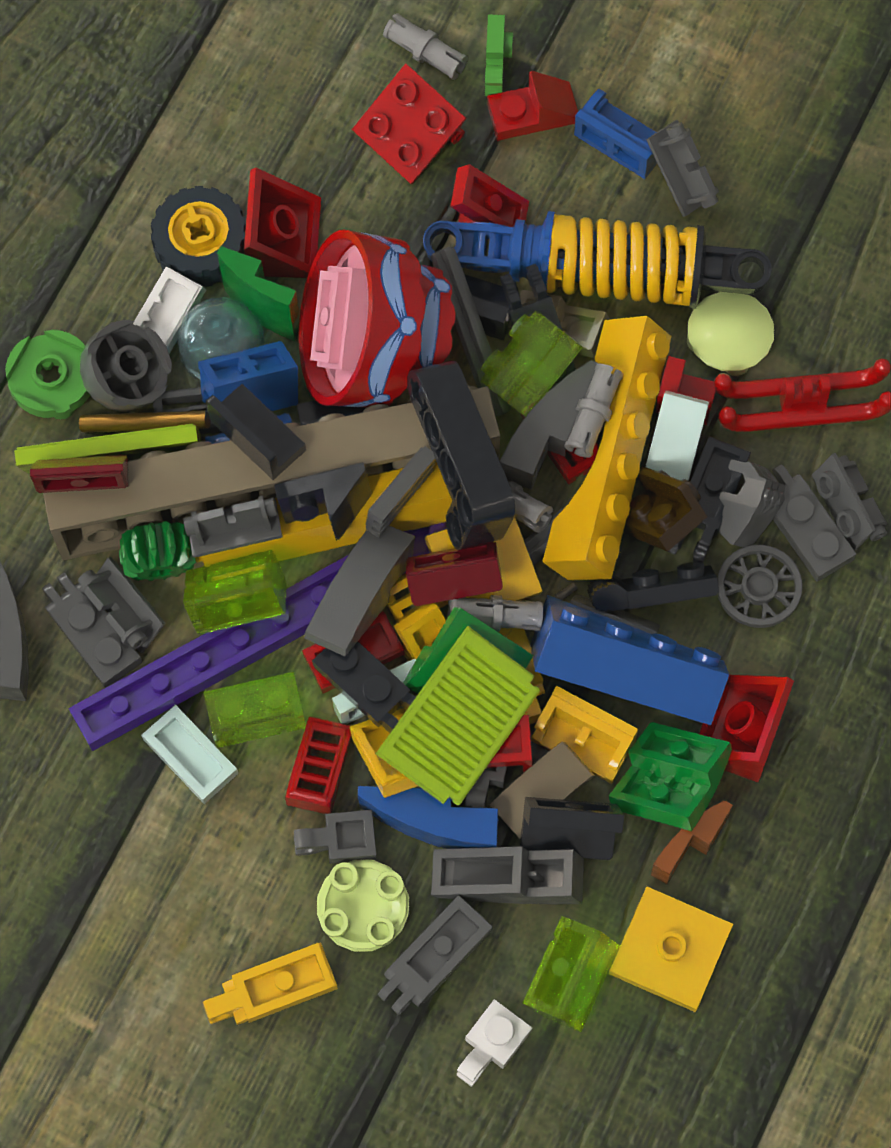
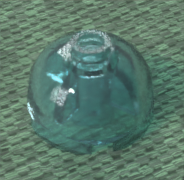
M227 297L206 299L193 306L183 317L177 337L180 360L188 374L195 379L196 377L200 379L198 361L222 355L237 354L250 348L265 345L263 327L253 310L241 301Z

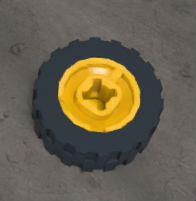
M203 186L180 189L175 195L171 194L165 198L163 205H159L155 211L156 216L151 222V240L158 263H161L163 271L165 267H168L199 285L209 287L213 286L216 282H223L217 256L220 246L245 254L246 221L245 217H243L242 209L233 202V198L230 195L219 192V189L213 187L208 189L203 188Z

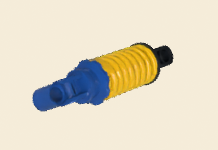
M548 211L543 225H527L525 220L516 219L514 227L484 222L437 221L426 229L423 236V245L430 260L431 254L435 252L432 249L434 238L439 234L448 233L456 239L454 249L462 268L491 273L509 272L511 277L518 282L522 277L527 279L526 267L536 264L547 293H553L558 287H562L566 295H572L576 292L580 283V291L583 296H592L597 286V294L600 298L610 297L613 290L616 299L624 300L627 298L630 290L632 300L641 301L644 299L647 289V298L651 303L659 302L663 294V301L666 304L689 306V309H696L701 290L746 295L756 294L764 289L772 271L769 258L759 250L706 245L704 225H697V228L685 227L682 233L679 232L678 237V231L674 225L665 226L662 233H660V227L657 224L650 223L646 226L644 232L643 225L640 222H632L627 232L626 223L616 220L612 224L610 232L609 221L599 219L596 221L593 231V221L588 217H583L579 220L577 229L574 217L556 215L555 212ZM487 239H490L488 256H485ZM744 262H754L762 269L763 276L755 283L745 282L739 276L738 267Z

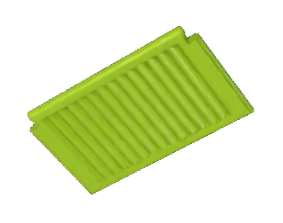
M467 626L375 754L442 804L450 798L454 804L460 805L539 694L540 689L530 684L534 675Z

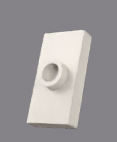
M165 267L133 324L143 329L149 327L155 331L167 346L170 354L206 289L174 270Z

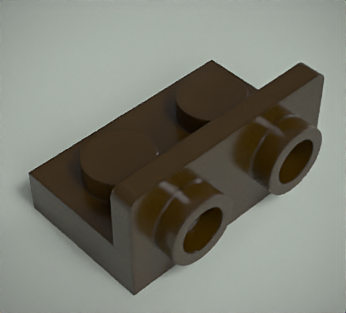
M641 466L637 477L643 484L646 492L631 500L630 511L626 518L623 533L668 552L707 518L699 504L701 495L693 484L686 479L678 480L670 477L662 470L657 472Z

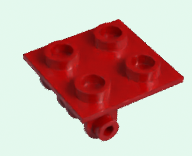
M405 63L352 130L410 184H413L448 141L456 144L462 139L465 131L461 126L467 118Z

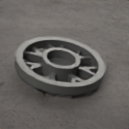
M750 545L735 551L725 560L718 574L719 593L717 594L723 609L734 620L749 627L766 628L780 624L791 616L801 598L802 578L799 569L787 554L771 546ZM756 554L759 567L747 570L743 557ZM761 554L768 555L767 559L762 560ZM773 557L784 564L776 575L766 568ZM737 560L740 563V567L734 565ZM788 568L791 575H784L783 573ZM728 569L744 576L741 584L724 580ZM794 580V592L777 591L778 582ZM724 586L729 587L731 589L725 591ZM741 592L745 601L733 607L727 596ZM774 598L778 599L786 607L778 615L768 605ZM785 598H793V599H792L791 603H789ZM750 604L762 606L761 619L747 616ZM766 614L771 616L770 618H765Z

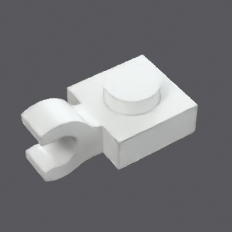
M494 999L465 1037V1041L472 1045L474 1049L458 1067L456 1076L472 1087L491 1061L504 1069L529 1036L532 1027Z

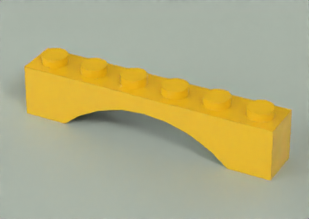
M648 316L604 320L594 360L599 364L614 367L611 374H614V371L617 369L623 373V377L609 409L612 410V415L608 422L605 421L603 437L595 461L583 484L569 504L553 520L542 561L567 580L612 579L672 337Z

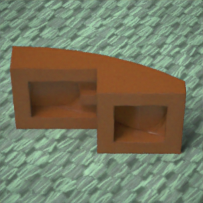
M727 801L720 802L703 813L692 831L681 829L663 849L653 864L651 876L668 884L690 846L707 855L728 820L733 805Z

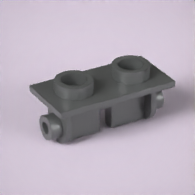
M674 120L646 140L682 216L685 217L701 205L703 208H708L719 201L716 196L719 190L714 186L706 167H700L697 162L701 156L690 135L692 133L690 128L685 129L682 122L679 123L678 120Z
M833 453L812 474L819 494L824 498L834 517L838 529L852 549L856 551L869 537L871 541H876L886 536L888 532L885 526L888 523L881 514L873 497L860 500L859 495L865 494L869 489L857 468L856 462L850 461L847 455L838 458L836 453Z
M262 495L259 496L258 500L232 505V507L226 509L219 508L201 513L192 511L191 517L183 518L186 534L190 537L193 558L283 538L275 497L265 499Z
M108 557L97 574L93 570H88L78 579V582L82 585L80 587L81 593L87 595L99 611L106 610L108 612L105 619L121 637V642L124 645L130 644L133 649L137 648L140 653H144L166 623L131 580L124 575V572L113 558Z

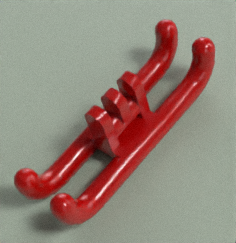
M881 358L872 367L863 370L751 381H732L728 374H719L714 381L716 392L719 395L731 399L780 396L782 410L736 414L735 409L726 406L719 412L720 423L724 428L731 431L751 432L866 421L882 417L891 411V392L889 391L883 392L878 399L866 403L827 406L830 391L868 387L881 382L889 375L891 364L887 359Z

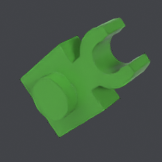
M488 15L485 96L502 93L504 58H512L513 32H505V15Z

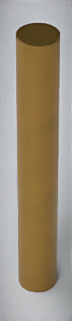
M208 411L81 415L79 418V429L82 433L142 431L185 424H194L198 429H208L211 420Z

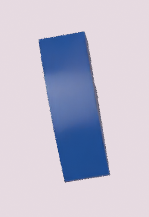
M358 786L359 806L364 810H372V816L407 836L446 849L497 847L498 808L452 807V799L448 798L442 804L422 788H412L384 798L378 787Z

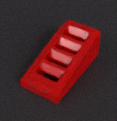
M309 716L286 791V805L322 814L332 813L351 742L350 725ZM316 731L340 736L339 744L315 740ZM311 748L334 753V761L311 756ZM311 765L331 771L329 777L305 772L306 767ZM302 782L326 786L325 791L321 793L301 788Z

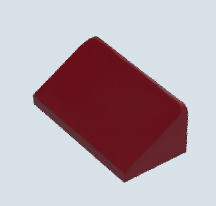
M126 455L38 460L30 468V477L38 493L129 487L128 458Z
M494 541L463 550L455 548L412 556L406 559V578L414 606L496 592L503 588L498 549Z

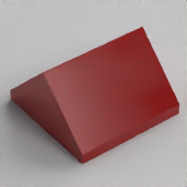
M259 168L250 170L244 252L245 255L262 260L264 276L307 278L318 250L321 197Z
M729 675L712 724L703 723L699 733L731 743L732 751L724 771L759 782L794 683L791 678Z

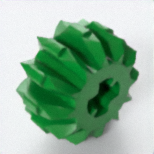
M164 521L155 524L150 522L149 525L136 526L132 530L124 532L120 539L119 557L120 564L123 565L124 575L137 581L144 579L149 581L155 579L165 580L169 577H179L182 573L191 571L196 563V558H193L190 537L186 534L184 524L179 522L168 523Z

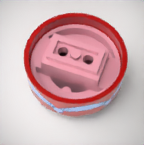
M343 229L331 234L318 250L307 276L301 302L299 355L306 386L312 397L320 404L363 408L378 404L390 406L393 400L408 388L407 376L410 370L443 363L450 354L453 341L451 329L456 317L455 308L451 301L452 286L443 276L441 269L420 265L417 257L410 251V246L407 242L401 239Z

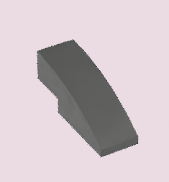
M590 360L570 373L547 392L527 414L512 436L500 459L508 481L516 482L532 490L548 451L566 456L568 450L564 445L569 438L579 412L575 409L579 399L581 400L585 397L595 372V366L599 363Z
M388 526L379 538L366 530L331 582L305 631V639L346 656L389 603L390 589L406 571V559L413 556L415 536L392 526Z
M0 562V699L26 701L29 657L24 619L15 591Z
M524 847L434 849L431 895L436 898L455 899L459 895L466 901L493 903L582 904L584 858L574 850L528 851Z

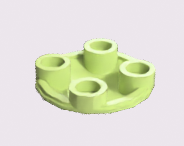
M718 292L707 296L697 305L696 309H693L688 320L687 345L689 349L706 365L720 371H726L732 376L743 375L747 372L748 368L756 366L768 355L774 341V323L767 308L755 297L746 294Z
M375 860L342 862L331 870L330 875L322 884L317 896V916L323 931L337 945L353 952H370L389 945L402 932L409 916V895L401 876L385 864Z

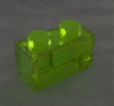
M536 310L531 317L524 314L517 320L509 332V335L513 338L503 352L496 349L481 368L485 375L480 381L525 417L545 396L583 348Z
M273 550L254 553L211 564L209 567L203 566L186 571V588H184L183 603L199 635L283 615L286 612L285 596L287 582Z
M294 672L203 692L211 731L217 748L281 734L282 730L292 732L305 729L306 727Z
M561 916L553 934L555 938L553 941H550L522 1004L534 1010L542 1017L575 1031L582 1032L620 945L595 928Z

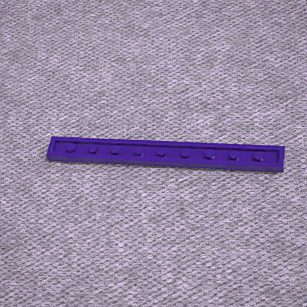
M445 522L415 530L403 531L415 536L413 556L430 553L425 537L445 530L447 527ZM348 555L68 708L91 750L94 751L173 706L305 635V631L321 600Z

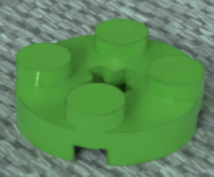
M60 330L44 331L45 335H39L32 339L28 336L13 348L7 359L5 370L10 393L17 404L32 415L43 418L54 417L60 420L67 419L90 396L84 387L80 375V359L85 345L74 335ZM53 365L58 366L60 378L50 383L44 382V377L40 374L41 370H50Z

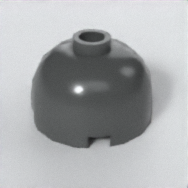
M127 319L111 322L93 335L87 342L80 359V375L84 387L91 397L106 408L121 412L143 408L160 397L167 388L165 386L167 374L171 373L172 367L167 346L159 335L149 327L143 329L138 325L132 324L135 321Z

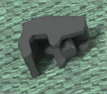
M731 459L728 467L729 470L742 473L746 482L738 495L727 492L720 493L719 499L724 505L720 533L730 544L745 548L757 541L777 514L780 505L783 504L785 499V485L778 483L766 467L749 461L741 462Z

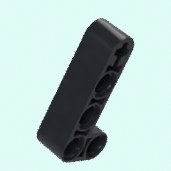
M448 361L410 370L407 376L409 395L452 499L446 514V527L452 545L457 550H463L501 540L515 516V500L459 364L456 361Z

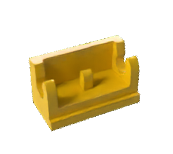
M556 686L534 726L536 730L531 737V741L549 751L559 743L565 742L594 775L612 784L629 755L628 751L636 742L638 729Z

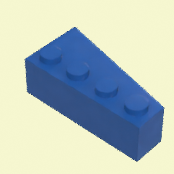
M547 595L543 606V621L540 631L534 632L530 643L531 652L534 655L532 658L535 672L708 725L712 724L729 678L725 662L720 660L721 656L712 650L702 647H695L693 650L678 644L667 636L650 634L550 595Z

